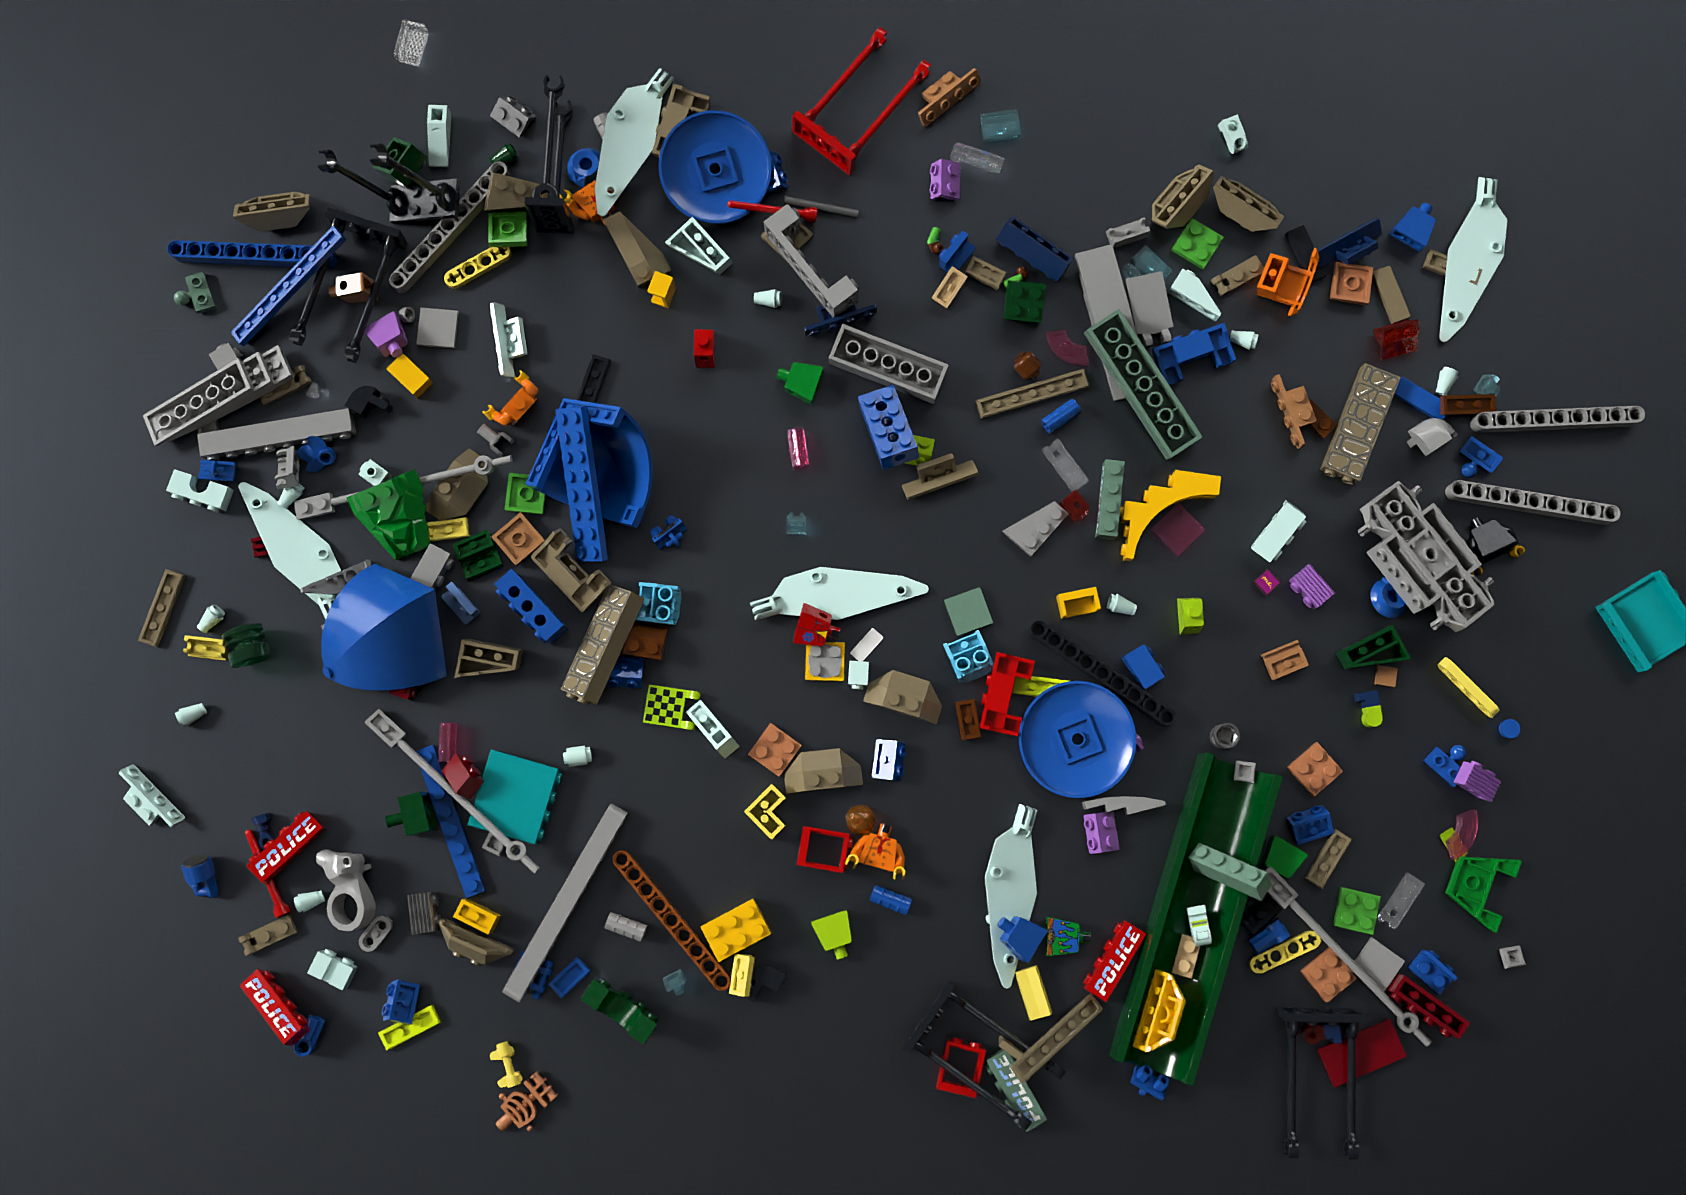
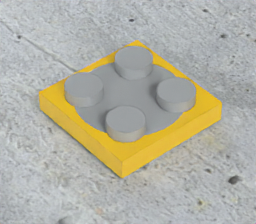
M825 642L824 646L806 645L805 680L844 681L845 643Z

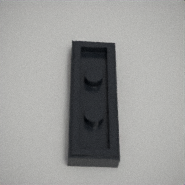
M1302 225L1286 232V236L1301 269L1308 270L1315 247L1305 226ZM1317 264L1312 282L1327 276L1324 267L1319 266V264Z
M592 354L576 400L597 402L611 363L610 359Z

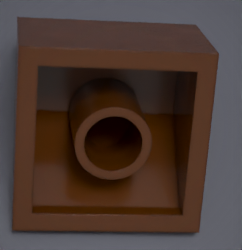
M635 620L625 641L623 654L629 657L663 662L669 624Z

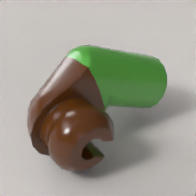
M933 227L927 244L931 252L938 255L944 249V246L938 241L942 230Z
M1018 268L1016 270L1018 275L1004 280L1005 287H1007V280L1024 281L1027 279L1028 272L1026 268Z

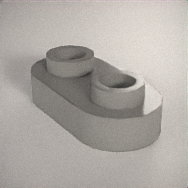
M387 916L376 917L360 936V948L366 952L376 950L393 928L392 920ZM381 922H384L386 924L385 929H381ZM369 938L373 939L372 945L368 944Z

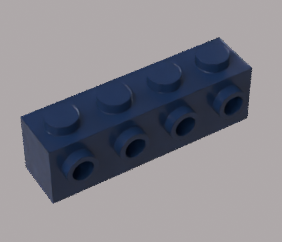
M1014 216L1006 221L996 238L1003 247L1011 249L1019 258L1025 259L1033 268L1041 270L1049 279L1056 282L1064 275L1074 259Z

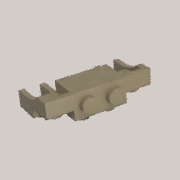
M673 84L667 106L663 107L661 112L662 122L656 128L657 138L652 150L653 157L659 158L667 135L680 121L691 114L708 111L710 96Z
M558 528L550 534L546 541L532 554L531 558L583 613L591 607L598 597L603 595L612 582L599 569L589 576L566 552L573 541L561 528Z

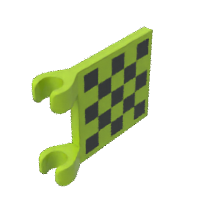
M649 684L643 723L695 730V723L682 721L686 698L699 700L701 694L697 691Z

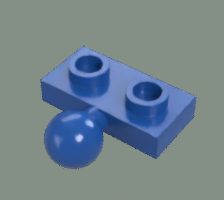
M1470 436L1459 450L1472 460L1462 466L1461 472L1465 477L1475 476L1478 464L1492 473L1503 460L1502 456L1473 436Z
M1455 745L1450 750V756H1447L1440 748L1435 747L1423 761L1447 783L1455 787L1457 784L1454 783V780L1461 768L1455 762L1465 758L1466 749L1461 745Z

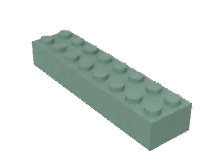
M1120 309L1084 332L1086 338L1166 460L1202 438L1197 427Z

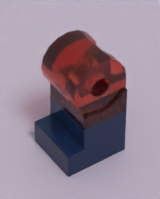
M1320 1022V1025L1306 1024L1301 1029L1302 1038L1309 1044H1316L1320 1040L1330 1039L1334 1044L1342 1043L1339 1026Z

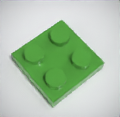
M527 212L489 213V248L527 246Z
M1191 218L1171 251L1203 270L1224 237Z
M509 473L505 511L544 515L546 495L525 485L529 477L528 474Z
M1340 887L1333 926L1373 935L1381 896Z

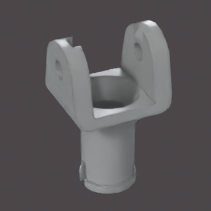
M485 423L477 431L478 434L490 442L491 450L500 457H503L504 454L494 447L500 438L503 437L511 444L515 442L504 432L497 434L486 426Z

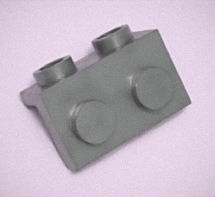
M513 96L499 97L490 116L518 137H523L530 121L535 120L537 116L532 113L533 111L530 108L517 103L518 100Z

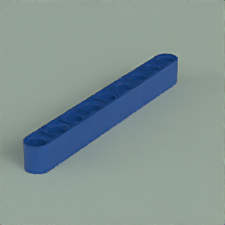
M175 240L168 244L167 252L176 261L183 263L294 267L313 246ZM178 249H182L179 254H176ZM200 249L199 254L194 255L195 251ZM216 250H219V253L213 256V253ZM238 250V253L232 257V253ZM257 251L254 257H250L252 252ZM275 252L274 257L269 258V255ZM335 252L332 254L327 268L337 266L339 257ZM290 253H294L292 258L287 259Z

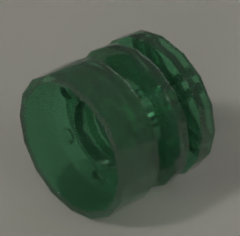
M261 623L241 625L222 634V640L227 642L224 647L226 649H235L227 655L232 668L250 666L272 656L267 642L258 643L266 637L265 633L261 632L263 631Z

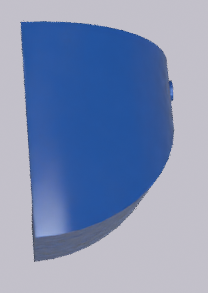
M563 398L559 409L587 406L602 519L637 528L649 500L653 473L651 453L642 429L635 419L621 407ZM555 416L525 485L569 505L558 425Z
M373 564L359 572L340 591L328 612L324 624L321 652L325 677L344 686L356 689L396 690L427 684L447 676L435 589L377 564Z

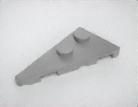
M365 560L357 565L310 583L301 588V593L338 595L354 576L371 566V560Z

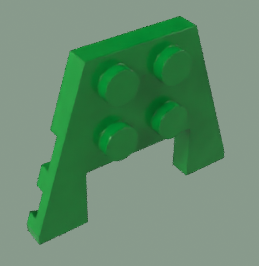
M1458 857L1445 893L1491 932L1497 933L1502 916L1484 909L1486 899L1496 871L1516 878L1522 861Z

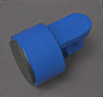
M200 854L186 859L182 863L181 869L186 883L190 885L194 894L198 897L208 896L209 898H216L218 886L214 877L216 872L211 857L207 854Z

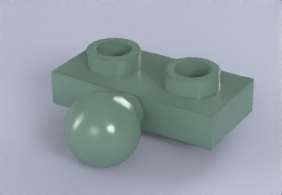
M204 272L186 276L185 280L189 292L178 291L174 295L175 303L180 306L188 304L189 300L192 299L197 314L216 308Z

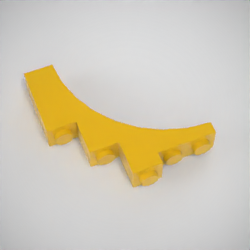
M1175 470L1172 475H1169L1168 486H1171V488L1150 485L1143 494V501L1146 503L1125 501L1122 506L1120 505V523L1128 524L1124 526L1123 536L1126 537L1125 544H1122L1121 555H1124L1123 561L1131 562L1134 559L1136 546L1143 530L1159 512L1184 500L1216 498L1220 491L1221 476Z

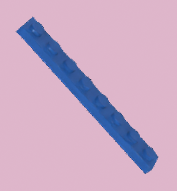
M332 226L231 331L238 344L244 347L346 241V238L338 228Z
M435 745L416 751L446 779L442 772L443 768ZM420 767L466 898L486 891L453 797Z

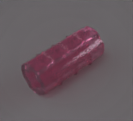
M789 429L787 435L792 468H806L809 466V456L807 454L804 429Z
M440 723L438 732V762H449L454 754L457 753V723Z

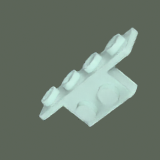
M493 302L490 303L499 371L501 376L513 378L515 373L512 359L527 355L523 320L520 317L507 320L505 306Z
M134 764L120 770L119 774L131 786L123 799L149 826L154 824L159 816L170 827L185 820V816Z

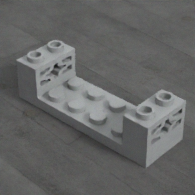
M786 204L764 221L765 234L833 318L840 316L858 302L859 287L853 279L850 280L847 276L843 277L829 289L827 282L823 278L819 279L812 264L808 265L804 260L806 259L804 254L799 249L796 250L793 247L794 243L791 238L801 232L800 214L794 207L791 209Z

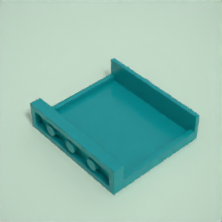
M1661 570L1648 574L1595 607L1637 672L1647 671L1652 668L1653 664L1686 644V606L1681 602L1679 593L1670 585L1667 575Z
M491 749L482 777L484 783L478 789L473 806L505 836L538 844L539 841L542 842L545 830H543L544 823H547L550 818L551 812L548 811L550 803L553 804L556 798L555 787L560 784L562 779L561 769ZM470 815L468 825L487 830L477 819Z

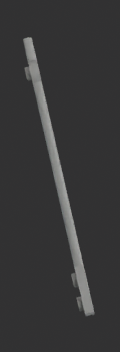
M482 455L476 458L472 465L419 478L422 484L472 472L487 476L494 471L495 467L513 463V458L509 455L491 459L488 456ZM485 462V466L481 468V463ZM325 493L296 500L294 505L297 520L335 512V505L348 503L346 497L355 493L333 498L332 493Z
M380 709L375 711L365 721V724L389 747L394 749L398 745L506 847V854L511 861H521L534 874L540 870V867L526 855L525 845L520 841L512 842L465 797L456 794L450 783L403 740L407 736L406 733ZM516 849L520 850L518 855H514L513 852Z
M1268 866L1264 871L1267 872L1272 884L1268 893L1284 909L1289 905L1398 1017L1397 1025L1401 1030L1407 1033L1413 1032L1425 1046L1430 1045L1432 1041L1418 1027V1017L1411 1012H1403L1294 900L1298 894L1271 866ZM1408 1018L1409 1023L1405 1025L1404 1020Z

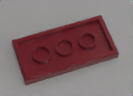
M1390 1019L1358 1031L1356 1037V1078L1407 1057ZM1348 1036L1342 1038V1043L1334 1044L1332 1042L1317 1049L1333 1087L1347 1082Z

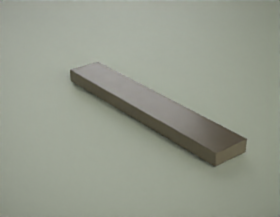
M1080 369L978 399L975 402L980 418L984 419L1089 388V383L1085 370Z
M1092 993L1088 994L1010 1066V1069L1021 1083L1026 1082L1103 1010Z

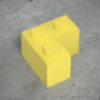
M773 784L744 811L771 840L786 826L773 813L786 799Z

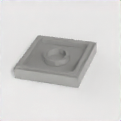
M420 308L416 344L418 346L455 349L459 311Z
M1370 937L1355 959L1357 965L1383 991L1387 989L1405 962L1372 937Z

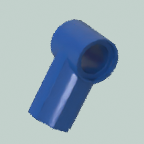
M1279 918L1269 922L1264 927L1265 929L1248 940L1250 946L1258 955L1290 936Z
M313 1015L308 1016L307 1025L311 1030L294 1045V1051L298 1056H307L316 1050L317 1041L326 1023L322 1018ZM304 1041L309 1045L308 1051H304L302 1048Z

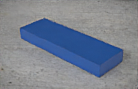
M1400 378L1394 396L1431 418L1444 419L1446 415H1440V398L1406 378Z

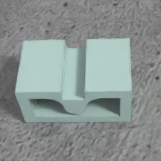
M329 949L318 951L307 973L341 990L348 989L358 968L353 965L354 961L345 957L343 959L336 957L337 953Z

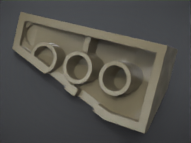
M620 211L603 220L638 288L651 282L655 271L663 274L672 271L663 253Z

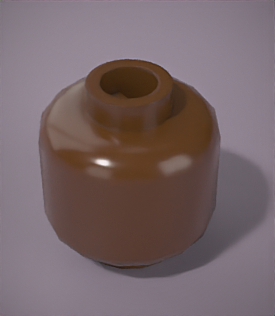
M1023 351L1014 359L1015 364L1013 367L1023 379L1030 377L1034 379L1041 373L1039 369L1042 363L1032 352L1026 353Z

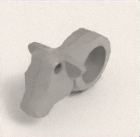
M330 849L317 853V864L324 869L327 878L335 885L327 903L328 918L332 925L342 931H357L365 928L374 918L376 909L373 895L363 878V872L371 869V864H364L365 861L362 854L335 852ZM348 894L354 898L357 904V916L354 921L347 917L344 910V901Z

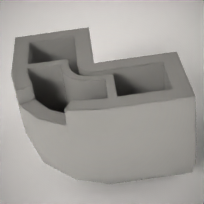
M1429 418L1408 431L1412 438L1407 443L1410 448L1417 444L1423 454L1427 456L1457 436V433L1445 420Z

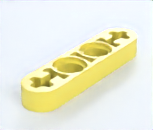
M490 247L448 271L444 276L445 283L451 289H457L509 260L512 255L510 247ZM501 248H503V250H506V254L504 256H502V254H499ZM493 252H494V254H495V256H496V258H497L496 261H495V259H494V257H493V255H492ZM484 257L491 258V263L487 266L481 264V260ZM468 266L475 268L474 273L471 275L465 273V269ZM460 271H461V273L463 274V276L465 277L464 279H462V277L460 276V274H459ZM451 276L456 278V283L451 281Z
M1444 658L1438 664L1439 669L1484 714L1493 718L1500 711L1498 706L1450 659Z
M1305 931L1263 951L1259 955L1252 956L1249 959L1248 966L1254 973H1264L1317 948L1320 945L1321 938L1314 931ZM1308 935L1313 937L1315 936V939L1313 940V945L1311 943H1305L1302 945V943L1299 941L1300 938L1303 942L1308 940ZM1295 942L1298 945V951L1292 954L1289 952L1288 946L1290 943ZM1275 950L1279 951L1281 955L1280 960L1277 962L1272 961L1270 957L1271 953ZM1266 955V959L1270 963L1269 966L1266 962L1260 965L1261 969L1253 966L1256 964V959L1263 961L1265 960L1263 956Z

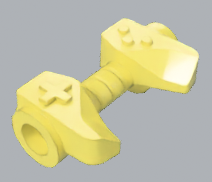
M508 1041L497 1044L496 1051L490 1053V1059L503 1060L507 1073L505 1077L497 1082L499 1087L507 1086L509 1088L520 1084L522 1081L520 1071H514L510 1058L515 1054L513 1047L508 1044Z

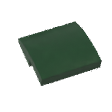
M488 529L453 544L468 582L504 567Z

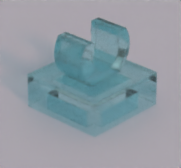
M1495 374L1483 375L1473 390L1477 394L1494 393L1498 395L1501 388L1496 384L1500 378Z
M790 512L786 519L787 534H806V516L800 512V516H793V512Z
M681 969L663 977L667 992L673 989L677 996L684 993L682 984L685 983V979Z

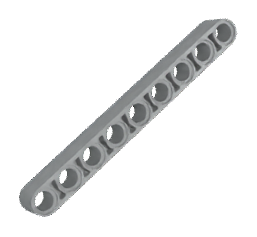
M503 162L493 163L460 199L459 214L462 211H467L466 215L442 219L391 274L389 281L396 292L406 293L482 211L488 191L484 187L486 184H489L491 174L504 170L502 175L510 176V172ZM479 197L476 203L471 202L473 198ZM449 225H454L452 230H446ZM436 239H442L439 244H434ZM424 252H429L426 258H421ZM411 266H416L413 272H409ZM398 280H404L402 285L396 286Z
M1640 406L1493 411L1478 414L1472 418L1470 426L1473 431L1478 433L1630 427L1644 420L1645 411ZM1612 413L1616 416V421L1612 418ZM1630 413L1635 415V420L1631 418ZM1593 414L1597 416V421L1593 419ZM1574 415L1578 417L1579 422L1574 420ZM1536 416L1541 419V424L1536 421ZM1555 416L1559 417L1560 423L1556 422ZM1517 417L1522 420V425L1517 422ZM1498 418L1503 420V425L1498 423ZM1479 419L1484 421L1485 426L1480 425Z
M1457 480L1445 489L1447 498L1454 501L1601 525L1615 522L1621 515L1619 508L1615 505ZM1454 486L1459 488L1460 494L1454 492ZM1473 489L1478 492V498L1473 495ZM1492 492L1497 495V501L1492 498ZM1511 495L1516 498V504L1511 501ZM1530 499L1534 500L1535 507L1530 504ZM1549 502L1553 503L1554 510L1549 507ZM1568 505L1573 508L1572 513L1568 510ZM1587 508H1589V509L1591 510V512H1592V515H1591V516L1588 515V513H1587ZM1606 511H1608V512L1610 513V515H1611V518H1610V519L1607 518V516H1606Z

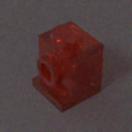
M1077 489L1060 502V506L1069 513L1068 515L1073 521L1078 518L1081 521L1089 514L1087 510H1089L1090 506L1078 493ZM1074 503H1078L1080 508L1076 509Z

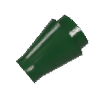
M511 143L505 144L489 160L491 164L498 161L507 164L515 161L518 154Z

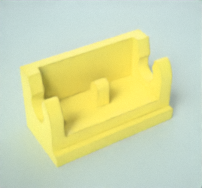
M185 635L184 641L187 642V648H184L183 652L188 654V656L227 661L229 641Z

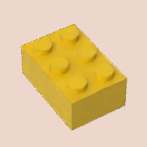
M754 898L701 926L718 962L772 933Z

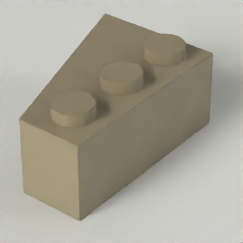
M493 172L490 176L484 211L526 208L524 204L525 197H532L533 190L540 184ZM544 193L541 198H547L548 193Z

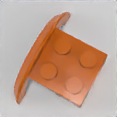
M1317 248L1313 250L1308 270L1288 265L1289 258L1270 253L1257 286V295L1292 306L1288 317L1296 315L1304 303L1319 261Z

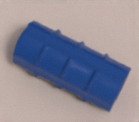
M1071 399L1041 420V423L1046 431L1051 434L1080 414L1081 408L1074 399Z
M875 885L869 901L906 915L912 899L885 889V887Z

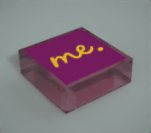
M1266 569L1253 581L1265 596L1281 583L1269 569Z

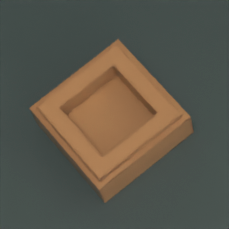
M1377 665L1374 685L1394 688L1398 668Z

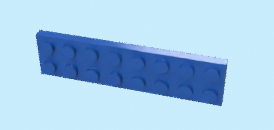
M587 406L555 409L577 562L608 560Z

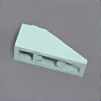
M1182 269L1168 293L1216 322L1221 315L1216 304L1199 278L1192 271Z
M701 700L686 711L688 716L724 759L740 747Z

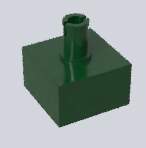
M417 792L398 797L401 812L385 816L388 828L403 824L406 836H417L438 830L429 792Z

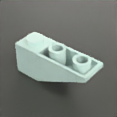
M428 105L429 167H448L452 114L447 105Z

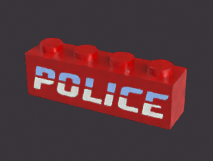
M310 812L299 813L294 818L295 822L281 829L280 835L275 840L271 839L264 845L265 849L260 854L256 853L248 860L250 863L246 867L263 884H267L326 830Z
M1124 920L1116 925L1113 931L1115 933L1112 940L1108 939L1104 945V954L1102 957L1098 956L1094 962V971L1092 974L1088 973L1083 981L1085 984L1084 989L1107 1002L1146 936V933Z
M257 969L240 984V987L284 1045L293 1046L311 1030L307 1025L308 1021L295 1010L297 1008L295 1003L286 998L284 995L286 993L285 990L274 982L273 974L268 970Z

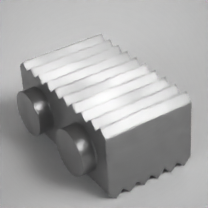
M434 891L407 895L412 935L438 931L441 917L437 915L436 907L439 906V899Z

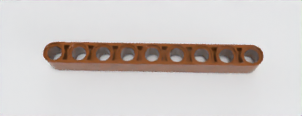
M625 850L616 852L613 856V863L711 984L717 990H726L731 983L730 974L718 962L713 953L635 858ZM620 854L627 856V863L624 865L618 862ZM633 869H637L640 872V877L637 880H633L630 877V872ZM645 884H649L652 887L650 895L643 893L642 888ZM657 899L664 901L665 907L663 910L656 909L655 902ZM670 914L677 917L676 925H670L667 922ZM681 930H687L690 933L688 940L684 941L680 938ZM694 945L701 946L702 954L700 956L693 954L692 947ZM707 960L714 962V970L708 971L705 969L704 964ZM725 976L728 981L727 985L720 986L717 983V978Z

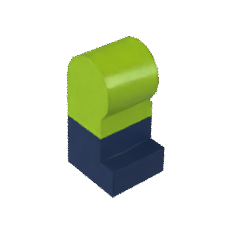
M1378 690L1354 694L1355 702H1361L1363 712L1361 721L1363 725L1368 728L1379 726L1382 723V712Z

